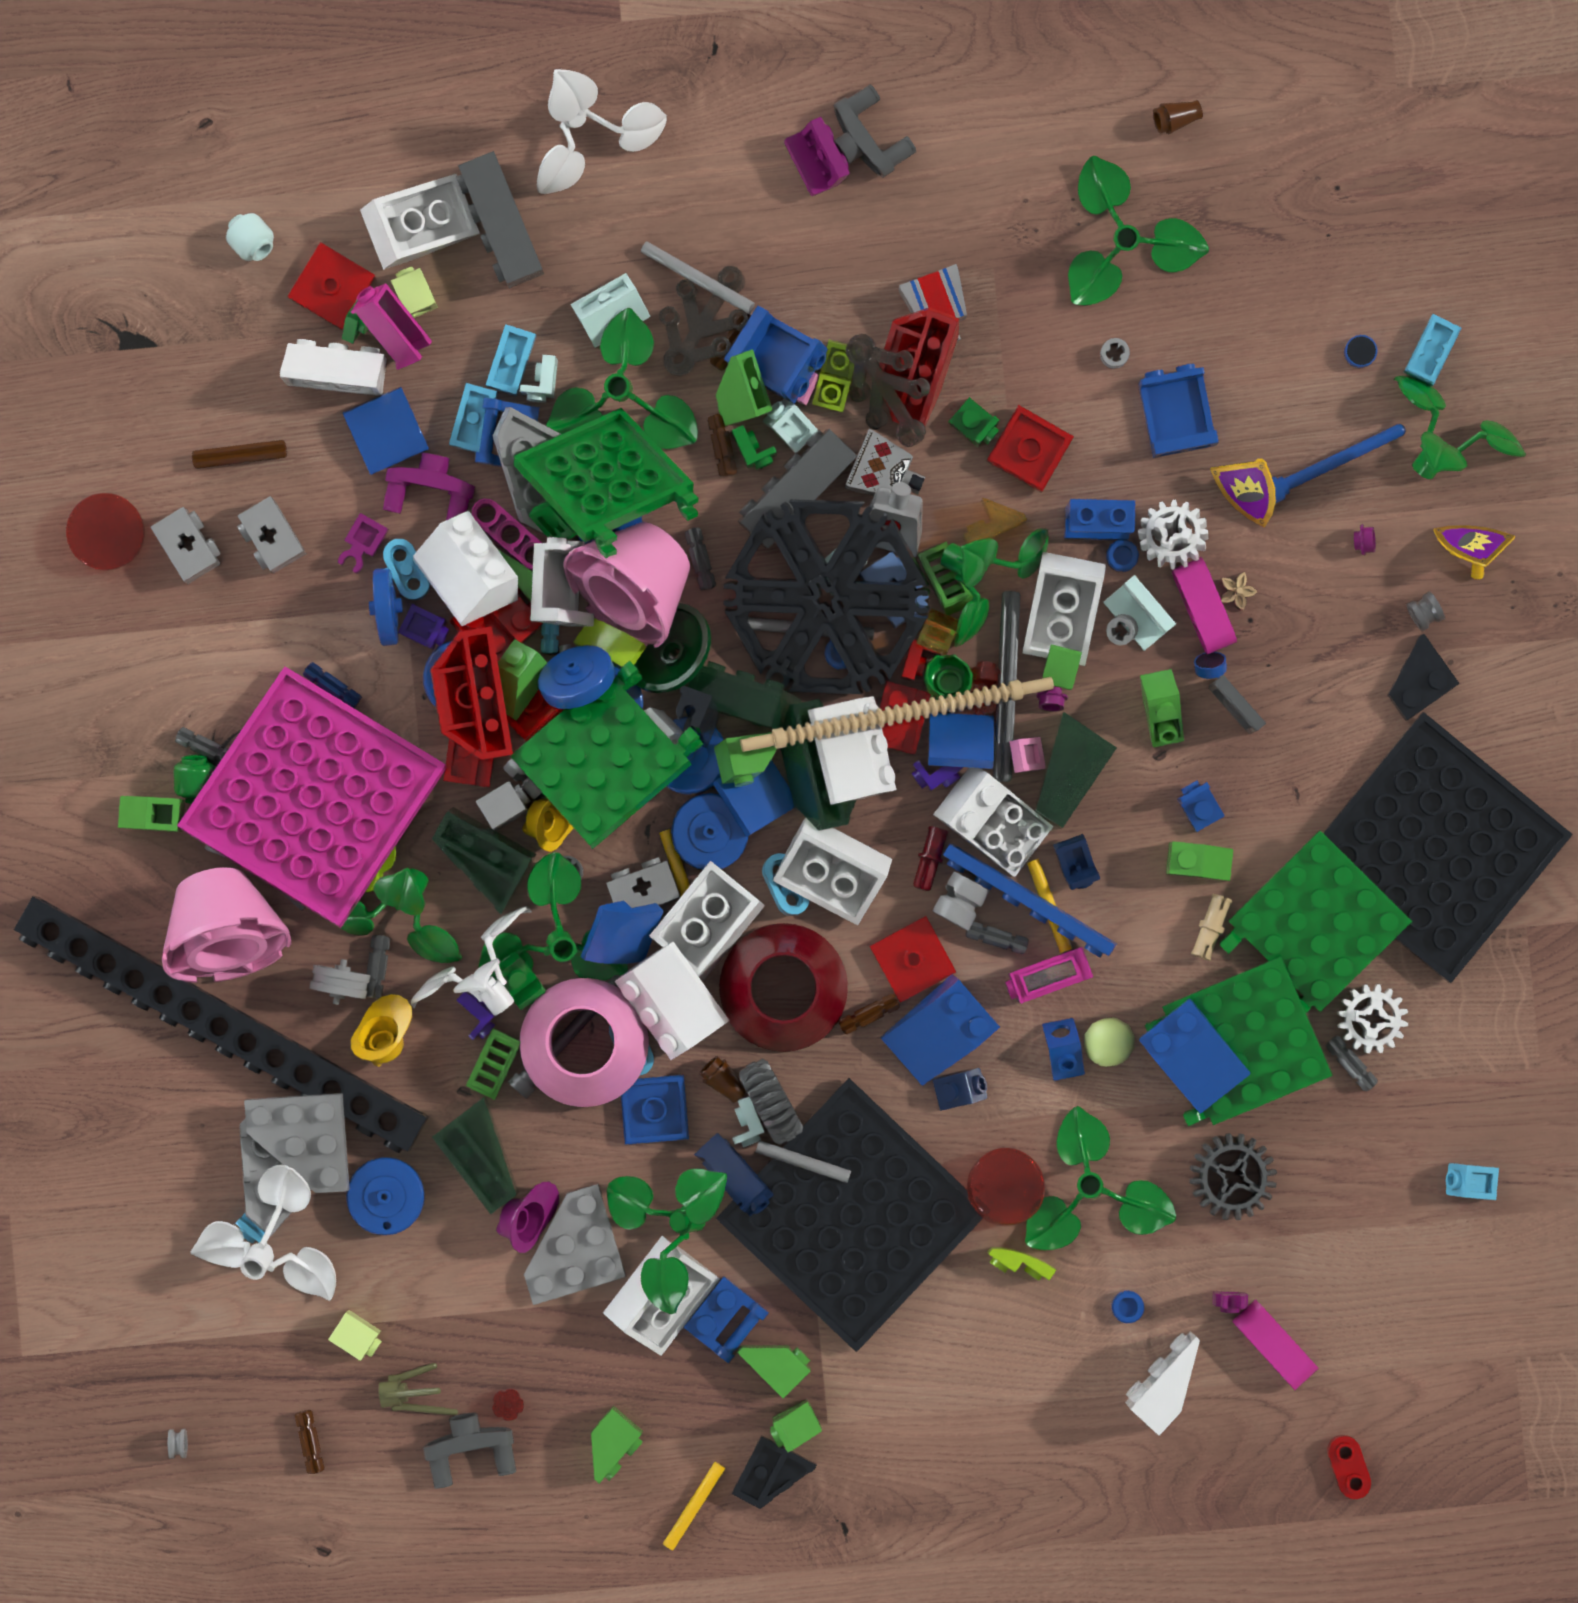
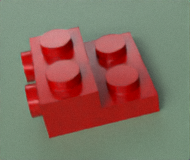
M519 596L517 601L464 626L460 625L455 616L450 620V623L458 632L492 626L497 661L501 659L514 639L521 643L526 642L540 630L543 624L531 621V602L526 604Z

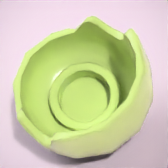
M1118 1018L1100 1019L1092 1023L1084 1034V1049L1087 1056L1099 1066L1119 1065L1126 1061L1134 1050L1135 1036L1130 1026Z

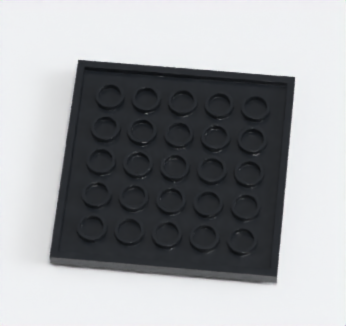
M1422 712L1323 832L1412 920L1395 939L1448 983L1454 981L1573 835L1425 712Z
M848 1078L803 1125L802 1133L787 1142L783 1147L784 1149L850 1170L851 1174L848 1182L845 1183L772 1158L757 1174L774 1194L769 1199L768 1206L760 1213H754L752 1216H749L732 1200L716 1219L857 1352L990 1211L860 1087Z

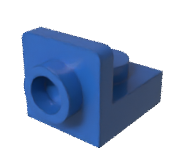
M1198 780L1182 788L1183 796L1177 799L1195 832L1202 830L1225 816L1209 789L1211 787L1208 782L1200 785Z

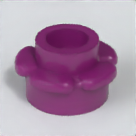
M1361 524L1360 531H1354L1355 550H1361V554L1364 556L1366 553L1376 551V538L1374 527H1364V524Z
M1055 686L1052 690L1042 691L1036 695L1039 700L1038 707L1050 712L1064 710V703L1068 700V696L1062 693V689Z

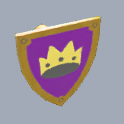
M1258 458L1255 462L1211 467L1210 471L1216 484L1230 504L1246 518L1265 528L1273 515L1276 502L1275 486L1266 461Z
M1459 525L1434 528L1438 541L1451 555L1472 563L1471 577L1473 579H1482L1484 577V568L1515 539V535L1487 527Z

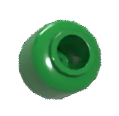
M203 755L181 757V761L175 764L173 768L175 794L185 798L186 803L192 804L214 772V764L207 761V757Z

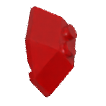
M928 307L892 321L875 376L882 396L890 410L889 413L892 421L919 432L924 431L941 392L959 336V318Z
M492 626L459 631L430 669L441 734L480 760L512 755L513 750Z

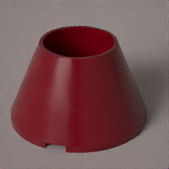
M777 923L763 926L750 932L733 947L722 967L719 993L725 1015L730 1020L729 1022L743 1038L763 1049L790 1052L804 1049L817 1043L834 1028L845 1008L848 982L845 967L839 954L824 937L804 926ZM780 955L792 956L804 962L811 970L816 985L815 996L809 1008L795 1018L784 1020L772 1018L762 1012L753 999L751 987L753 976L758 967L766 960Z

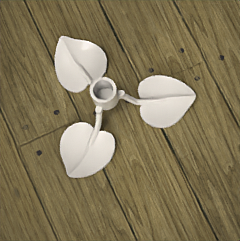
M554 70L548 110L555 120L562 122L560 128L564 131L568 147L566 148L563 145L554 146L545 155L537 177L538 192L549 194L562 191L571 187L580 179L585 168V159L580 152L574 151L575 144L569 128L582 126L586 121V117L616 133H622L619 145L627 151L634 152L649 147L658 139L665 127L667 115L655 104L642 102L633 105L624 114L622 127H618L588 109L595 103L598 95V88L592 79L575 71Z
M525 906L503 915L483 933L481 938L485 940L491 959L490 962L478 968L474 974L469 975L465 979H461L454 973L456 971L454 966L438 972L428 979L411 1000V1006L415 1008L418 1001L433 994L444 983L455 981L458 983L453 989L455 993L470 992L479 1002L483 1001L494 1016L507 1009L515 1000L504 987L507 981L502 976L499 967L500 960L496 958L492 943L496 936L503 932L520 914L531 913L530 908ZM493 971H495L497 980H495L494 977L491 976Z
M275 1165L269 1168L260 1178L258 1184L260 1199L266 1204L277 1206L259 1243L253 1244L250 1247L249 1242H243L244 1236L238 1227L228 1222L217 1221L209 1224L203 1230L191 1250L192 1255L208 1262L226 1267H240L242 1273L253 1280L261 1279L267 1270L273 1272L275 1267L286 1262L283 1267L284 1277L295 1289L307 1294L323 1297L328 1301L332 1299L335 1292V1269L330 1259L321 1251L311 1247H304L297 1256L293 1253H288L273 1261V1250L267 1244V1241L282 1208L289 1212H299L307 1207L311 1199L308 1183L296 1170L289 1168L287 1165Z

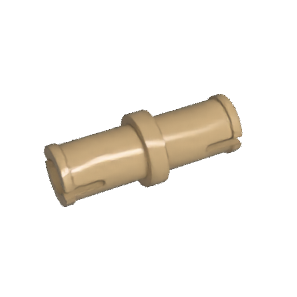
M1212 894L1204 920H1200L1198 925L1201 929L1191 955L1211 961V955L1218 936L1223 935L1225 929L1222 925L1232 903L1231 899H1224V896Z

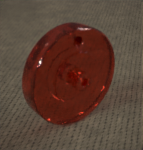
M98 493L86 497L74 507L67 521L66 537L72 553L79 561L93 569L111 571L128 565L136 558L144 543L145 526L141 514L127 499L112 493Z
M998 1148L983 1155L973 1165L967 1180V1192L974 1210L984 1220L998 1226H1015L1028 1220L1038 1211L1045 1195V1181L1040 1167L1029 1155L1013 1148Z

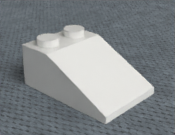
M457 174L373 199L360 209L383 270L415 260L480 233L468 208L469 205L465 194L462 193L456 179Z
M1043 552L1023 654L1047 658L1052 644L1082 652L1079 665L1085 666L1106 564Z

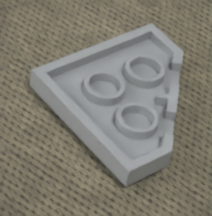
M506 407L494 431V443L519 522L545 535L528 515L533 507L547 501L514 466V456L561 434L511 407Z
M343 1093L244 1100L247 1134L280 1163L296 1170L305 1179L312 1191L315 1193L350 1190Z
M245 1118L239 1126L245 1213L250 1221L265 1232L277 1205L266 1204L260 1199L258 1184L262 1175L269 1168L283 1164L247 1134ZM282 1208L270 1237L292 1212Z
M599 1184L566 1194L524 1273L533 1305L626 1277Z

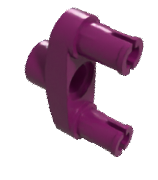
M422 452L419 468H387L385 481L388 484L382 510L401 514L406 488L410 484H416L448 491L451 497L446 520H449L468 510L469 500L473 499L475 486L447 475L450 458Z

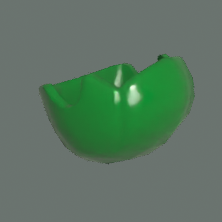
M937 654L926 665L924 683L927 692L934 699L938 700L940 695L947 698L948 694H952L955 697L957 692L964 695L966 690L970 691L972 688L973 674L969 665L955 654L943 656Z

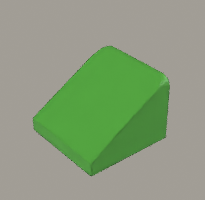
M1051 644L1042 678L1052 677L1054 686L1072 690L1082 652Z

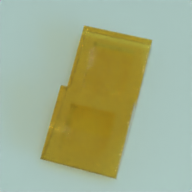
M931 608L916 644L946 656L957 631L959 620Z

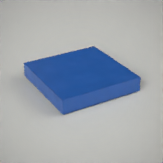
M938 713L934 717L930 714L928 765L993 769L994 716L954 713L942 715Z
M772 759L764 772L753 779L754 783L735 787L734 783L722 784L721 777L713 782V785L746 837L800 805Z
M684 1075L638 1078L621 1095L625 1144L689 1139Z

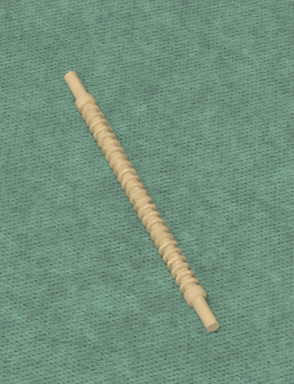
M1052 677L1022 683L1019 680L1008 682L1007 686L1001 683L999 688L996 685H992L991 689L984 686L982 691L975 688L973 693L966 690L964 695L957 692L955 697L952 694H948L947 698L940 695L938 700L931 697L929 702L922 699L920 704L912 701L910 706L905 702L902 707H899L898 704L894 705V709L886 706L885 711H882L880 708H877L875 713L872 710H868L866 715L861 711L858 713V716L851 713L849 718L842 715L840 720L833 717L831 722L823 719L821 724L818 721H814V725H810L807 722L805 727L797 724L796 729H792L791 726H788L785 731L783 728L773 729L770 734L741 739L740 746L742 752L774 746L776 749L784 748L787 743H790L791 746L795 745V741L803 744L804 739H807L809 742H812L814 737L821 740L823 735L826 738H830L831 734L838 737L840 732L847 735L849 730L857 733L858 728L866 731L868 726L871 729H875L876 725L882 728L885 723L892 726L893 721L901 724L903 719L910 722L912 717L915 720H919L920 716L927 719L929 714L936 717L938 712L945 715L947 710L954 713L956 708L959 711H963L964 707L971 710L973 705L980 708L982 703L989 706L991 701L998 704L1000 699L1005 703L1008 701V698L1012 701L1020 700L1023 698V695L1054 689Z

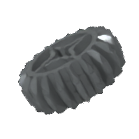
M761 1059L746 1065V1068L740 1071L739 1078L774 1142L782 1144L796 1138L798 1134L802 1133L803 1125L768 1061Z
M1226 1133L1224 1137L1225 1144H1222L1219 1137L1215 1136L1212 1138L1216 1146L1214 1149L1204 1143L1202 1148L1208 1154L1205 1157L1198 1153L1194 1155V1158L1202 1163L1200 1167L1190 1166V1170L1199 1173V1177L1190 1178L1189 1182L1194 1185L1200 1184L1201 1188L1194 1190L1192 1193L1195 1197L1203 1194L1206 1196L1200 1202V1206L1203 1208L1213 1203L1210 1208V1214L1214 1216L1222 1208L1221 1215L1224 1220H1228L1230 1210L1233 1211L1235 1220H1241L1242 1209L1245 1210L1248 1217L1254 1216L1251 1208L1253 1204L1259 1210L1264 1209L1263 1203L1259 1201L1261 1196L1268 1200L1272 1199V1195L1265 1192L1266 1186L1276 1188L1277 1184L1273 1181H1268L1267 1176L1276 1175L1277 1170L1266 1169V1165L1271 1164L1274 1159L1271 1156L1264 1159L1261 1158L1267 1150L1265 1146H1260L1256 1151L1253 1150L1257 1141L1254 1138H1251L1244 1145V1134L1239 1133L1236 1143H1233L1231 1133ZM1241 1150L1239 1157H1236L1233 1163L1229 1165H1222L1214 1160L1225 1151ZM1250 1156L1258 1168V1184L1250 1181L1245 1173ZM1219 1168L1232 1172L1236 1168L1239 1169L1240 1173L1237 1175L1241 1176L1240 1179L1245 1181L1247 1185L1234 1181L1228 1185L1226 1181L1229 1178H1226V1174L1221 1172ZM1208 1169L1216 1172L1221 1178L1219 1192L1216 1197L1208 1185ZM1237 1188H1244L1252 1193L1241 1202H1225L1227 1197Z

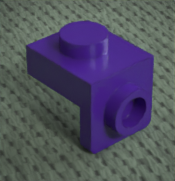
M412 604L398 633L434 650L436 644L440 646L443 644L449 628L445 627L446 619Z
M918 760L913 763L915 771L911 774L922 789L927 786L932 791L940 784L947 788L961 777L958 772L963 767L943 766L929 776Z
M463 992L456 1001L480 1021L468 1037L472 1040H475L478 1036L484 1039L492 1028L495 1027V1024L492 1022L495 1016L483 1001L479 1002L473 994Z

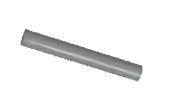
M760 1140L755 1153L845 1183L848 1182L851 1174L850 1170Z

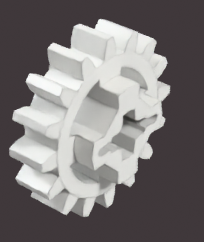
M1172 500L1171 507H1166L1163 502H1159V511L1150 508L1148 509L1150 519H1141L1142 529L1138 530L1139 539L1142 540L1140 548L1142 551H1147V559L1149 561L1156 557L1158 558V567H1162L1165 562H1170L1171 569H1175L1176 562H1181L1184 568L1188 567V558L1197 561L1199 560L1197 550H1206L1205 540H1208L1209 537L1208 530L1205 529L1207 527L1206 519H1199L1200 510L1198 508L1190 512L1188 502H1185L1182 507H1177L1176 500ZM1187 522L1193 527L1195 534L1192 533V529L1186 527ZM1152 535L1155 536L1156 540L1160 541V547L1155 544Z
M1364 984L1361 989L1362 993L1359 994L1355 989L1350 991L1353 998L1351 1001L1342 999L1341 1002L1346 1006V1010L1337 1011V1015L1344 1017V1022L1337 1026L1338 1028H1346L1347 1033L1342 1037L1344 1040L1354 1039L1352 1048L1358 1049L1363 1044L1364 1053L1370 1054L1372 1046H1375L1378 1053H1383L1384 1044L1394 1048L1395 1044L1392 1039L1394 1037L1403 1039L1404 1035L1399 1031V1028L1408 1026V1023L1401 1020V1016L1408 1013L1407 1009H1399L1398 1005L1403 999L1401 997L1392 999L1393 990L1391 988L1382 993L1380 984H1375L1373 991H1370L1368 985ZM1369 997L1367 1005L1364 1008H1362L1361 1010H1354L1355 1006L1361 1000ZM1382 1000L1390 1006L1393 1016L1387 1015L1382 1008ZM1375 1010V1016L1385 1019L1386 1022L1373 1023L1371 1028L1370 1022L1359 1018V1015H1370ZM1352 1021L1357 1022L1362 1028L1363 1038L1354 1030ZM1385 1027L1391 1028L1387 1035L1376 1040L1379 1031Z

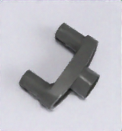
M869 84L850 98L844 97L833 105L835 115L844 133L835 139L834 143L838 151L846 157L848 165L861 158L873 172L884 178L895 170L894 167L916 153V148L910 138L906 136L885 151L879 149L858 119L860 113L880 101L879 94Z
M474 1412L451 1417L449 1419L451 1434L435 1439L423 1447L425 1460L429 1461L435 1489L453 1485L448 1457L455 1453L485 1447L493 1448L498 1476L510 1475L516 1472L512 1444L514 1443L512 1429L507 1427H480L478 1414Z

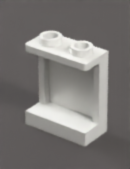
M549 537L547 538V543H534L531 621L566 627L594 625L593 613L578 611L579 591L576 594L573 593L567 582L563 567L564 559L568 553L584 545L585 542L566 541V538Z

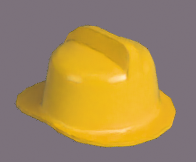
M547 798L536 800L530 805L526 815V822L522 827V831L526 835L536 839L538 845L544 851L549 852L558 849L567 835L574 829Z
M390 994L379 998L371 1004L351 1038V1050L355 1056L362 1060L371 1061L374 1066L380 1067L383 1063H388L400 1055L404 1046L403 1037L412 1019V1007L408 1000L400 995Z

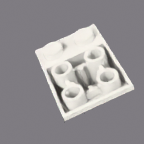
M968 768L933 814L1013 877L1018 874L1053 828L1049 822L981 768Z
M1191 1331L1186 1336L1181 1333L1170 1345L1173 1351L1165 1359L1159 1357L1148 1369L1151 1375L1143 1383L1137 1381L1126 1393V1396L1129 1397L1125 1402L1127 1406L1159 1436L1182 1411L1200 1342Z

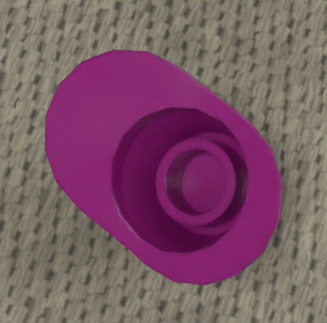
M550 1181L541 1182L535 1185L526 1197L511 1199L504 1205L496 1232L509 1239L515 1251L526 1253L532 1249L540 1234L552 1219L559 1202V1191L556 1185Z

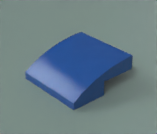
M398 387L343 412L370 475L429 449L402 387Z
M625 901L599 906L581 958L585 961L604 964L641 962L646 958L653 940L649 935L658 926L664 910L657 903L631 908Z

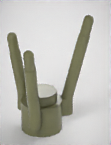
M436 1363L421 1366L402 1374L389 1375L387 1382L379 1383V1399L382 1408L391 1407L392 1411L406 1410L442 1415L458 1414L457 1409L403 1403L408 1402L409 1397L441 1393L440 1388L408 1390L407 1383H401V1381L436 1369Z

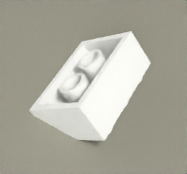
M297 339V344L288 343L280 378L287 386L380 396L383 395L387 358L384 354H379L380 349L362 346L360 351L348 350V345L329 343L327 348L316 346V342L312 340Z
M469 511L440 523L413 555L416 565L461 626L518 600V576Z
M873 696L808 710L811 725H814V721H818L821 724L823 719L831 722L833 717L840 720L842 715L849 718L851 713L858 716V713L861 711L864 715L867 714L868 710H872L875 713L878 706ZM876 725L875 729H871L868 726L866 731L858 728L857 733L849 730L847 735L840 732L838 737L834 734H831L830 738H826L823 735L821 740L814 737L831 805L897 790L895 773L890 765L887 752V740L879 725Z
M807 814L793 837L773 881L858 925L886 880L892 859Z
M710 861L649 936L662 947L674 942L695 973L705 980L765 905Z
M674 942L669 943L645 958L615 981L623 996L633 1006L643 1024L647 1026L659 1043L660 1048L667 1054L670 1060L689 1050L730 1021Z
M663 1236L657 1241L603 1312L624 1333L661 1356L720 1280L714 1273L677 1246L667 1255V1258L675 1257L686 1267L689 1278L686 1294L675 1314H668L654 1306L643 1291L641 1270L647 1259H660V1253L672 1243Z

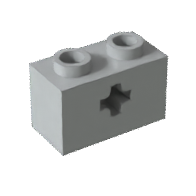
M271 496L237 515L241 521L237 528L246 542L253 541L258 550L253 554L263 570L269 568L272 573H276L307 554L276 501ZM267 529L273 533L277 532L273 536L275 542L272 544L262 541L266 537L264 531Z
M182 507L152 525L151 529L183 581L190 584L220 565L217 556L221 552L212 538L208 540L204 538L200 531L204 525L195 511L189 513L186 508ZM185 537L191 540L195 539L192 543L193 550L189 551L186 548H181L185 545L183 540Z
M510 781L476 801L491 828L495 831L526 814L528 811L526 804L531 802L522 786L519 784L514 786Z
M659 857L641 863L643 869L630 873L629 868L613 873L611 874L612 881L606 883L613 903L625 901L631 908L653 903L662 905L680 898L668 861L661 863ZM640 878L644 882H651L652 887L647 889L648 895L642 896L640 892L635 893L633 887L638 885L637 880Z

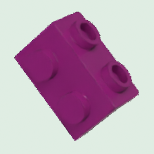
M822 117L810 121L801 132L784 140V144L811 196H816L838 186L850 174L847 159L838 151L834 143L833 132L828 125H825Z

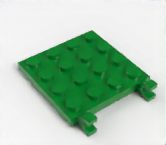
M622 408L514 456V466L584 542L594 539L599 552L605 558L617 554V549L612 545L613 542L617 541V535L612 531L613 529L673 501L677 503L678 509L686 521L698 517V511L693 507L699 500L693 493L694 483Z
M628 661L620 669L617 677L614 678L611 686L602 696L587 705L564 709L510 755L518 767L592 849L692 764L687 756L703 745L699 735L691 727L674 744L626 692L630 687L643 679L631 661Z
M1319 830L1228 920L1235 928L1219 942V945L1229 954L1245 937L1268 961L1282 956L1295 988L1303 995L1300 1000L1306 1013L1312 1006L1321 1012L1412 920Z
M1282 956L1162 1006L1165 1016L1144 1025L1148 1031L1188 998H1191L1251 1073L1201 1114L1196 1108L1185 1111L1183 1116L1188 1126L1210 1117L1214 1126L1333 1076Z

